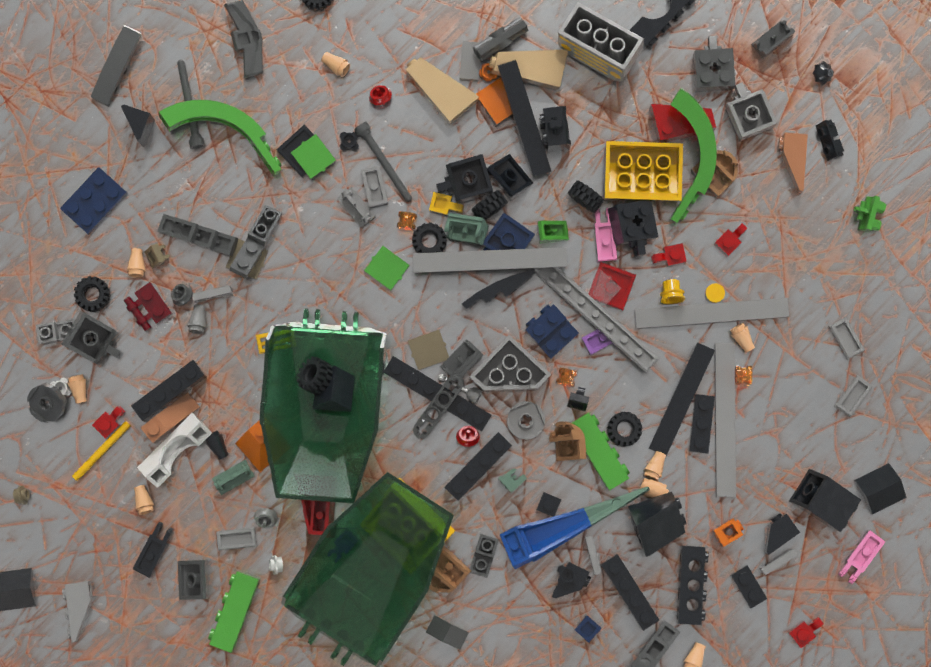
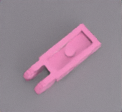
M606 208L607 222L600 223L601 215L599 209L595 213L594 226L598 262L617 261L616 244L613 239L608 213L609 208Z
M868 530L846 560L847 563L842 567L839 575L843 577L852 565L857 570L850 576L848 582L853 584L871 563L885 541L871 530Z

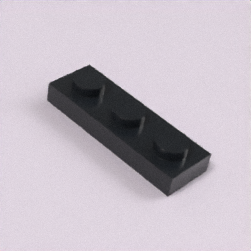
M695 394L689 452L709 453L715 396Z

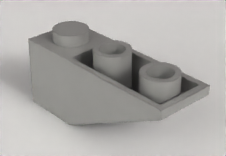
M91 581L64 584L65 588L62 589L63 599L67 600L65 617L69 619L70 627H67V634L72 642L79 640L93 602Z

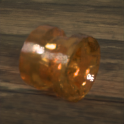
M400 211L398 213L400 219L397 223V228L415 230L414 221L417 219V214Z
M741 366L735 367L736 385L741 383L752 385V366H747L746 368Z
M559 368L558 372L560 375L556 383L574 387V378L578 372Z

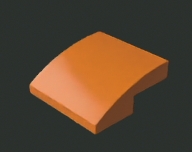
M501 77L476 93L479 97V102L496 125L512 115Z

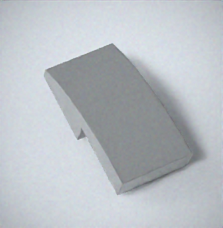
M75 319L36 325L38 344L63 341Z

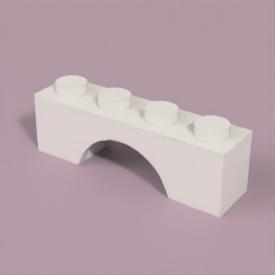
M191 413L137 468L145 478L158 488L171 475V467L175 458L188 447H199L212 432L198 417Z

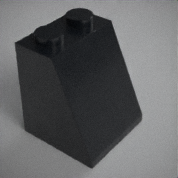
M809 469L789 501L830 528L841 532L847 526L853 512L857 510L861 499L830 477Z
M672 492L628 506L637 539L646 557L686 533L684 525L687 523L684 514H680L679 511L682 508L679 497L675 498Z

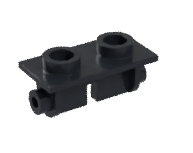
M832 119L824 120L815 125L827 161L835 157L844 156V149L840 139L834 140L833 138L838 136L835 122H832Z

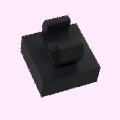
M578 387L576 393L571 392L567 407L586 411L590 398L584 396L586 388Z

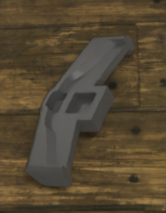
M243 0L225 3L224 7L237 28L236 31L230 33L235 51L243 50L244 78L262 74L263 39L261 31L255 24Z

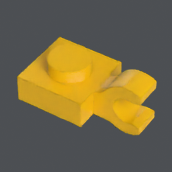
M433 192L429 211L447 216L449 210L463 214L464 205L451 202L452 196Z

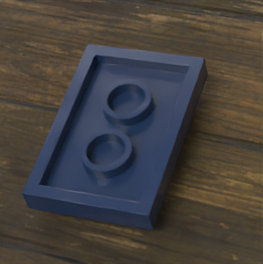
M98 167L60 209L89 235L123 199L127 192Z

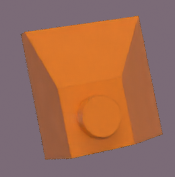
M263 417L235 443L259 472H262L289 448Z

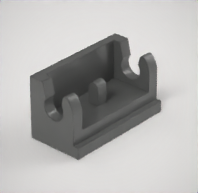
M786 20L777 23L751 44L763 59L795 33L792 27L789 28L786 25Z
M466 339L440 367L449 376L458 374L462 377L483 354Z

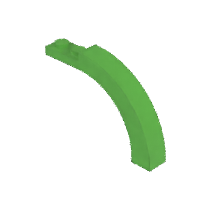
M682 87L670 105L680 111L694 128L700 145V164L694 181L671 215V220L676 223L680 219L684 220L689 212L687 207L690 203L694 204L699 196L697 194L698 191L705 195L714 175L717 158L716 140L712 124L699 102Z
M190 100L171 105L159 111V118L169 132L181 125L196 121L217 122L233 128L249 141L273 177L280 173V167L282 166L276 156L273 158L269 152L271 149L267 142H262L266 133L250 116L241 110L218 101Z

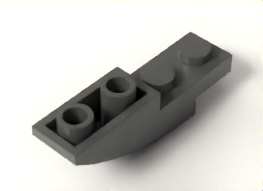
M264 206L249 231L246 241L231 264L230 271L247 279L266 248L282 216V212L270 206Z
M664 621L631 667H655L680 634V631Z

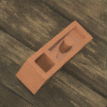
M785 132L782 137H779L778 149H781V156L796 192L801 194L804 191L808 134Z
M187 392L148 421L141 429L151 442L156 444L181 424L191 413L198 410L200 406Z

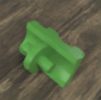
M866 196L865 201H861L860 207H854L853 211L858 213L857 220H860L858 230H880L882 223L880 220L875 219L876 213L883 214L886 209V204L880 201V197Z

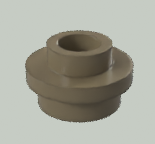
M18 486L13 491V498L17 504L25 505L30 498L29 491L24 486Z

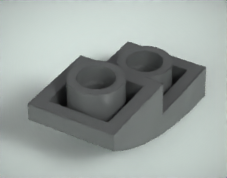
M480 534L471 563L470 573L485 578L488 577L499 539Z

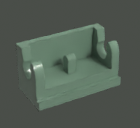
M448 213L444 232H448V240L483 245L489 226L482 217Z
M515 468L511 469L503 477L500 476L498 478L510 493L527 479L524 474L517 480H515L516 475L511 477L516 471Z

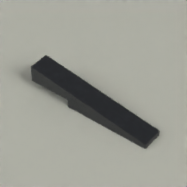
M516 59L497 65L531 175L535 177L551 172Z
M698 342L696 343L648 449L662 452L667 456L715 352L714 349Z

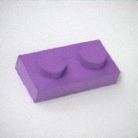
M598 329L582 337V341L590 355L613 344Z

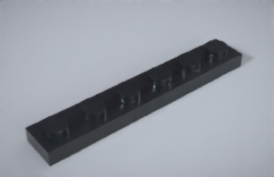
M394 356L383 372L430 401L433 400L443 386ZM440 394L439 401L447 404L449 402L448 395ZM457 395L446 410L481 432L492 416Z

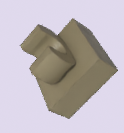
M156 243L144 251L152 269L160 266L170 257L169 254L163 255L161 252L166 248L165 245L159 246Z

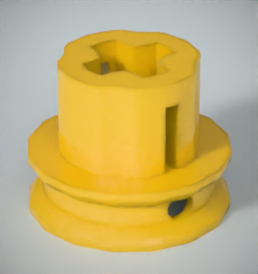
M670 279L662 283L661 303L678 304L685 300V296H683L685 292L680 289L679 280Z

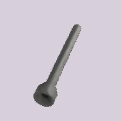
M180 59L177 65L184 100L190 101L192 97L184 60ZM197 122L189 123L191 131L190 149L204 147V138L198 132Z
M367 121L354 129L356 134L366 140L404 200L411 202L412 196L371 136V127Z

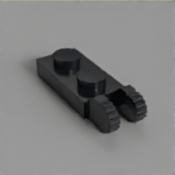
M162 522L157 524L154 532L149 536L133 567V570L148 578H151L174 531L170 527L166 531L163 540L157 538L163 528Z

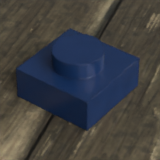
M586 615L574 630L587 642H590L602 628Z

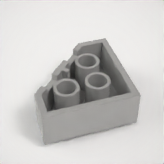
M508 335L469 378L482 391L538 390L551 376V373Z

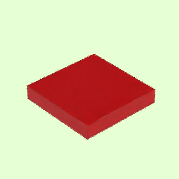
M600 262L589 295L597 302L623 311L636 274Z

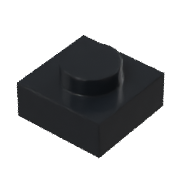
M543 492L536 510L554 517L562 499Z

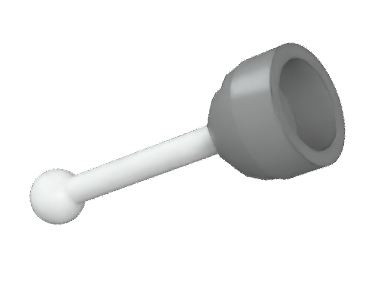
M440 374L438 377L441 382H446L448 379L444 374ZM451 381V382H452V386H454V387H456V386L460 387L457 383ZM464 387L462 388V391L466 392L468 400L474 404L478 402L483 392L475 387L469 390Z

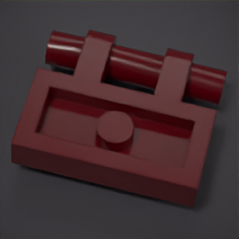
M151 282L135 292V295L138 297V300L133 302L130 296L124 299L129 313L132 312L137 319L136 323L139 327L142 326L145 332L151 329L148 323L151 319L156 324H159L173 314ZM141 305H143L148 312V314H146L145 316H143V314L138 309Z

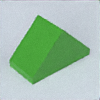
M538 221L537 228L540 244L569 240L567 221Z

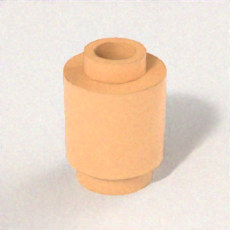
M644 478L640 489L644 487L650 488L648 492L642 495L649 499L669 492L666 489V484L652 478Z

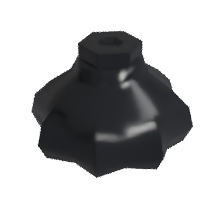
M821 61L815 65L812 74L815 77V82L824 85L831 81L834 71L831 68V64Z

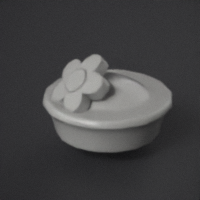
M261 508L255 512L254 519L259 527L271 528L277 522L278 516L271 509Z

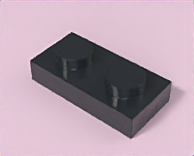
M748 565L730 575L750 609L767 599Z

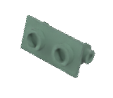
M245 459L215 476L212 480L216 489L223 495L255 475Z

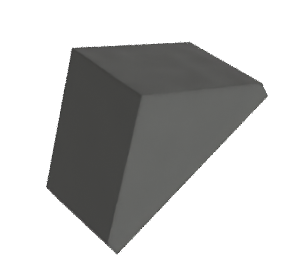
M434 615L426 631L429 635L459 650L469 633Z

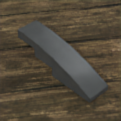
M125 25L123 26L91 94L92 98L106 105L110 104L125 69L129 67L142 33Z
M163 214L157 231L231 257L238 242V238L166 214Z

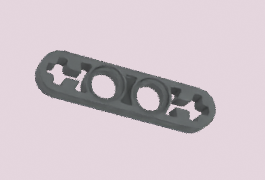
M451 375L418 419L413 427L416 437L426 438L462 390L464 380L460 375ZM457 379L459 381L458 385L460 387L456 386L452 390V393L449 390L444 389L445 387L447 389L451 387V380L454 381ZM440 394L448 395L449 402L447 404L439 401ZM435 409L438 412V418H430L428 411ZM426 421L429 422V424L425 428V431H427V433H420V428L418 426L421 427Z

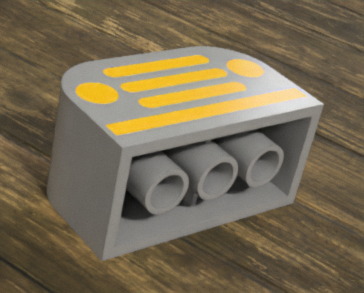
M577 2L558 32V45L562 50H568L567 54L612 80L621 82L642 52L644 38Z

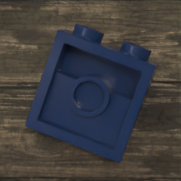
M503 213L485 238L482 245L484 247L483 251L526 249L535 234Z
M554 304L551 307L546 305L540 311L542 315L538 319L533 317L525 324L528 327L525 329V332L550 359L579 334Z

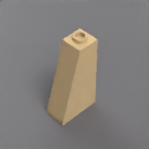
M568 50L498 52L495 56L491 57L489 67L492 68L491 74L500 76L497 65L516 59L523 82L557 90L561 85Z
M423 58L413 59L407 64L406 73L449 124L479 101L477 94Z

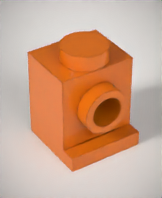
M732 518L713 529L712 532L721 547H725L743 536L742 530L744 528L739 520L735 521ZM727 528L732 530L731 535H726L725 530Z

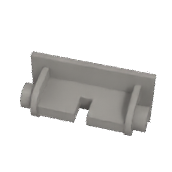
M353 187L348 190L345 189L341 193L342 195L337 198L361 228L376 216Z

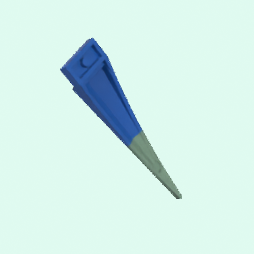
M644 487L582 509L518 525L501 533L500 537L514 569H517L531 561L535 562L648 492L650 488Z

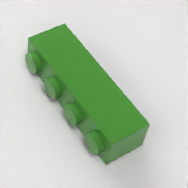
M588 412L572 422L584 433L586 455L608 491L628 480L630 472L625 464L621 465L617 458L620 456L614 447L610 448L607 443L610 439L605 431L601 432L597 425L600 423L594 414L590 415Z
M240 571L232 574L229 585H231L229 593L225 592L222 600L224 607L222 611H218L215 621L218 623L215 629H211L208 637L211 640L209 645L230 653L234 651L258 587L259 578Z

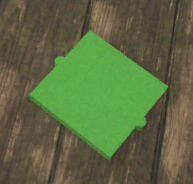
M316 134L307 141H302L301 145L291 152L310 179L320 172H325V169L336 161Z
M382 246L378 253L372 256V261L364 271L389 290H392L396 283L402 280V275L410 265Z

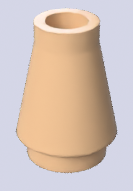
M326 52L321 59L337 76H345L350 69L348 60Z
M131 249L126 270L129 277L140 278L146 272L142 249Z
M744 323L730 330L732 338L741 346L745 353L755 348L748 326H745Z
M83 374L68 377L69 382L67 384L75 399V403L87 401L86 378L83 377Z
M655 452L644 469V476L646 478L658 481L662 477L666 458L664 453Z
M145 485L135 487L136 511H138L139 515L153 512L155 505Z
M695 642L684 660V667H702L706 646Z

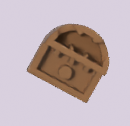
M717 150L716 167L708 188L717 198L734 182L738 175V162L730 152ZM700 162L691 169L695 176Z
M557 422L555 424V431L551 432L549 442L556 443V461L586 459L585 436L582 430L570 422Z
M444 545L436 551L423 568L425 584L436 593L452 592L471 572Z

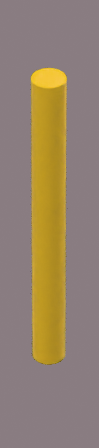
M125 421L72 477L78 481L131 425Z

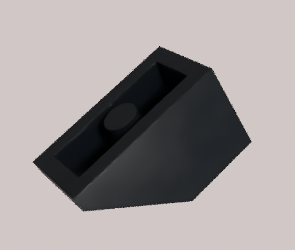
M778 513L771 518L772 523L768 525L764 550L766 555H770L800 533L787 513L783 515Z
M568 562L566 567H570L574 564ZM576 566L575 577L577 582L575 584L564 583L563 585L558 582L551 597L556 599L579 591L583 586L587 587L591 579L588 576L590 572Z

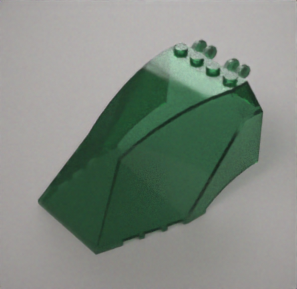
M304 308L303 323L289 322L272 325L265 339L260 425L272 474L271 478L276 498L354 503L379 427L387 334L369 327H358L359 312H354L353 326H346L347 311H342L341 325L320 324V309L315 311V324L308 323L309 309ZM313 356L328 362L330 366H337L355 376L351 412L313 409L314 394L299 387V383H297V379H299L297 373H300L299 368L303 367L302 363H307L306 359H311Z
M387 472L336 520L327 526L284 593L281 604L293 615L305 622L298 637H304L308 627L311 626L315 629V632L308 639L310 645H312L318 634L321 633L338 644L330 658L334 660L342 647L348 651L341 660L340 664L342 666L346 664L353 654L367 663L380 667L429 590L454 515Z

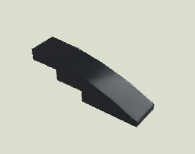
M530 270L499 280L475 293L464 301L462 306L467 311L481 299L487 305L500 293L506 299L531 279L536 272Z

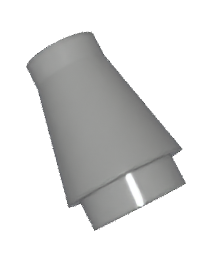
M194 305L187 325L189 332L195 334L204 333L206 329V307L204 305Z

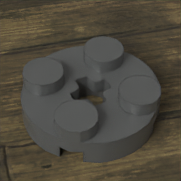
M45 382L29 392L27 402L30 405V413L37 420L52 422L63 414L67 399L58 388ZM43 399L48 400L50 405L45 406V401Z

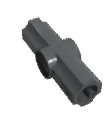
M519 17L504 28H499L490 34L488 38L473 47L474 54L482 61L493 55L496 51H501L513 43V40L529 31L527 24Z

